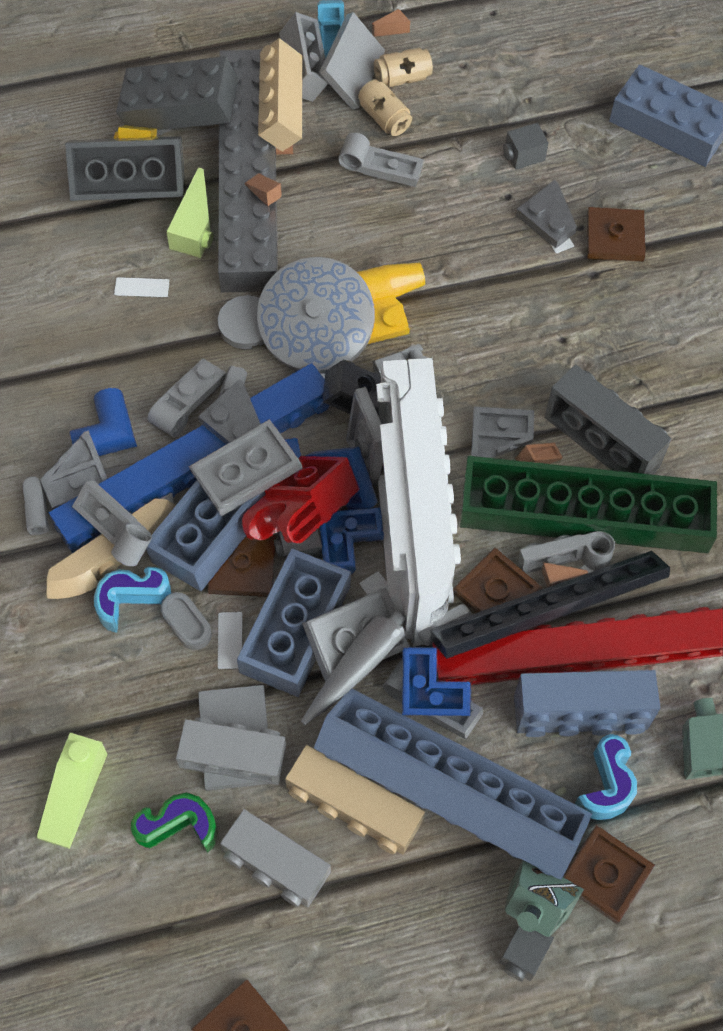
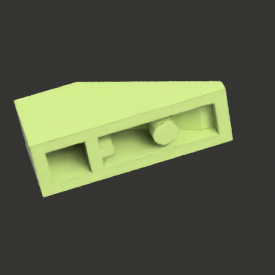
M199 167L167 230L169 249L198 258L202 257L206 248H210L213 241L204 169Z
M74 733L69 734L55 769L37 839L70 849L107 757V752L102 742Z

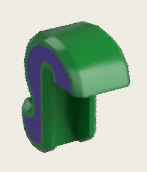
M187 792L175 794L167 799L159 810L158 815L154 816L152 810L149 807H145L137 812L131 821V832L136 842L149 849L191 825L205 851L208 853L215 846L218 835L217 824L211 809L199 796Z

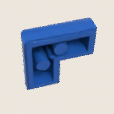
M107 388L95 394L93 400L99 420L98 424L70 430L72 444L80 438L83 432L89 431L98 456L137 447L123 392L117 388Z
M359 446L314 451L306 455L348 458L360 490L346 504L347 510L371 508L378 503Z
M381 507L336 511L328 522L320 526L323 561L348 570L353 574L356 570L353 543L384 540Z
M403 648L402 715L470 716L471 683L437 681V648Z

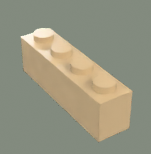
M278 38L270 45H266L260 52L258 135L283 152L302 139V55Z
M307 744L285 779L286 788L289 789L288 793L294 799L302 803H306L308 800L319 806L317 810L322 815L331 820H335L338 817L348 823L347 828L361 837H365L366 834L378 840L377 845L390 854H395L396 851L402 855L405 854L424 819L425 811L337 761L327 758L324 754Z

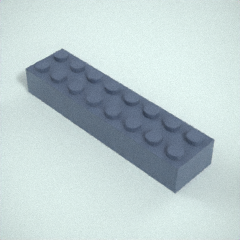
M354 689L345 694L327 714L314 749L323 753L327 758L348 766L357 774L378 782L387 790L408 798L417 806L445 818L447 822L468 830L479 839L490 842L507 851L512 857L522 859L537 867L544 874L552 875L560 880L566 872L592 816V813Z

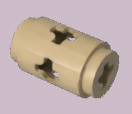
M414 48L401 53L385 54L374 61L376 80L384 82L388 88L404 83L426 80L428 76L432 75L433 71L432 59L427 49ZM400 64L406 67V71L405 69H400Z
M371 80L360 90L358 99L360 100L361 107L374 118L375 122L386 134L399 136L408 129L412 122L410 110L384 82Z

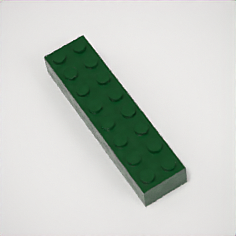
M467 456L460 528L556 538L563 535L571 537L602 531L610 534L615 544L709 553L717 539V481Z

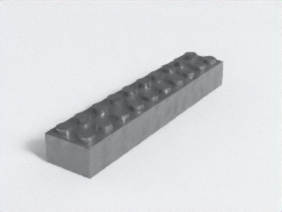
M220 50V57H227L239 78L230 123L219 124L218 274L221 293L262 292L270 278L278 271L277 201L267 206L245 185V182L258 173L276 181V147L258 135L260 52L262 50Z

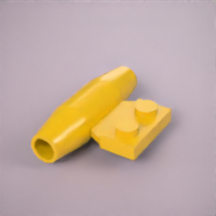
M421 263L383 265L358 271L357 273L363 278L371 292L375 309V323L368 344L410 334L403 305L396 297L425 285V276Z

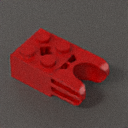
M300 456L298 459L303 468L265 490L266 495L244 514L242 526L247 538L262 541L281 531L287 543H302L322 524L328 522L332 515L340 507L346 505L350 498L360 490L348 458Z

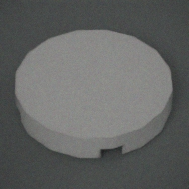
M250 295L238 296L227 301L220 309L217 318L218 327L225 342L240 349H252V346L265 344L257 323V307L260 297Z

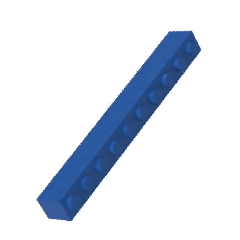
M313 363L250 398L260 424L270 419L281 434L289 428H297L308 417L315 413H323L329 408L330 405L323 403L325 379ZM202 425L98 485L132 514L155 498L161 499L172 493L174 498L182 490L191 488L196 482V478L189 466L226 444ZM77 497L48 512L55 529L71 553H74L102 534L72 507Z

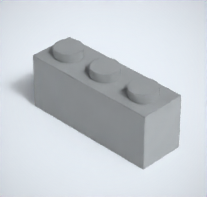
M295 12L279 35L281 40L302 55V99L313 102L328 84L319 73L325 61L319 23L317 19Z
M201 717L195 718L194 721L185 719L176 756L179 768L279 785L286 751V739L284 736H280L278 731L271 729H261L260 732L247 730L246 726L237 723H229L228 726L215 725L214 721Z
M243 809L220 843L222 851L225 853L223 858L238 869L244 865L254 872L252 877L257 882L267 888L271 884L283 891L281 897L296 907L301 903L308 908L331 874L330 864L245 809Z

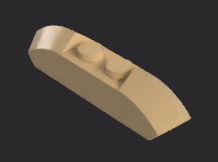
M155 498L132 513V515L152 535L176 505L168 500ZM101 534L51 567L47 576V598H70L96 588L99 579L109 572L116 571L118 566L122 564L111 553L114 544Z

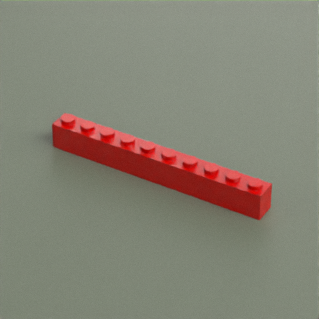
M699 607L687 613H678V611L671 610L663 612L659 616L647 617L645 614H636L625 620L603 618L596 623L584 624L582 621L567 623L563 627L554 628L551 625H540L533 630L515 633L447 659L437 648V681L470 682L471 685L519 680L521 674L590 672L723 656V607L722 609L710 610L709 607ZM432 643V648H437L436 645Z

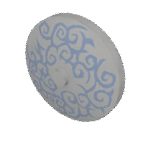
M308 257L287 264L270 278L259 298L257 323L266 347L279 362L296 371L313 363L321 374L343 359L352 362L361 354L373 332L375 309L367 284L355 270L331 258Z

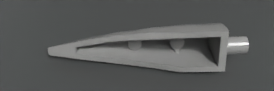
M395 611L390 618L375 616L354 639L301 720L304 725H307L347 694L405 636V631L401 626L406 620L403 614Z

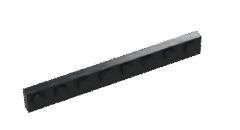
M651 550L430 629L431 640L447 659L666 579L670 576V566Z

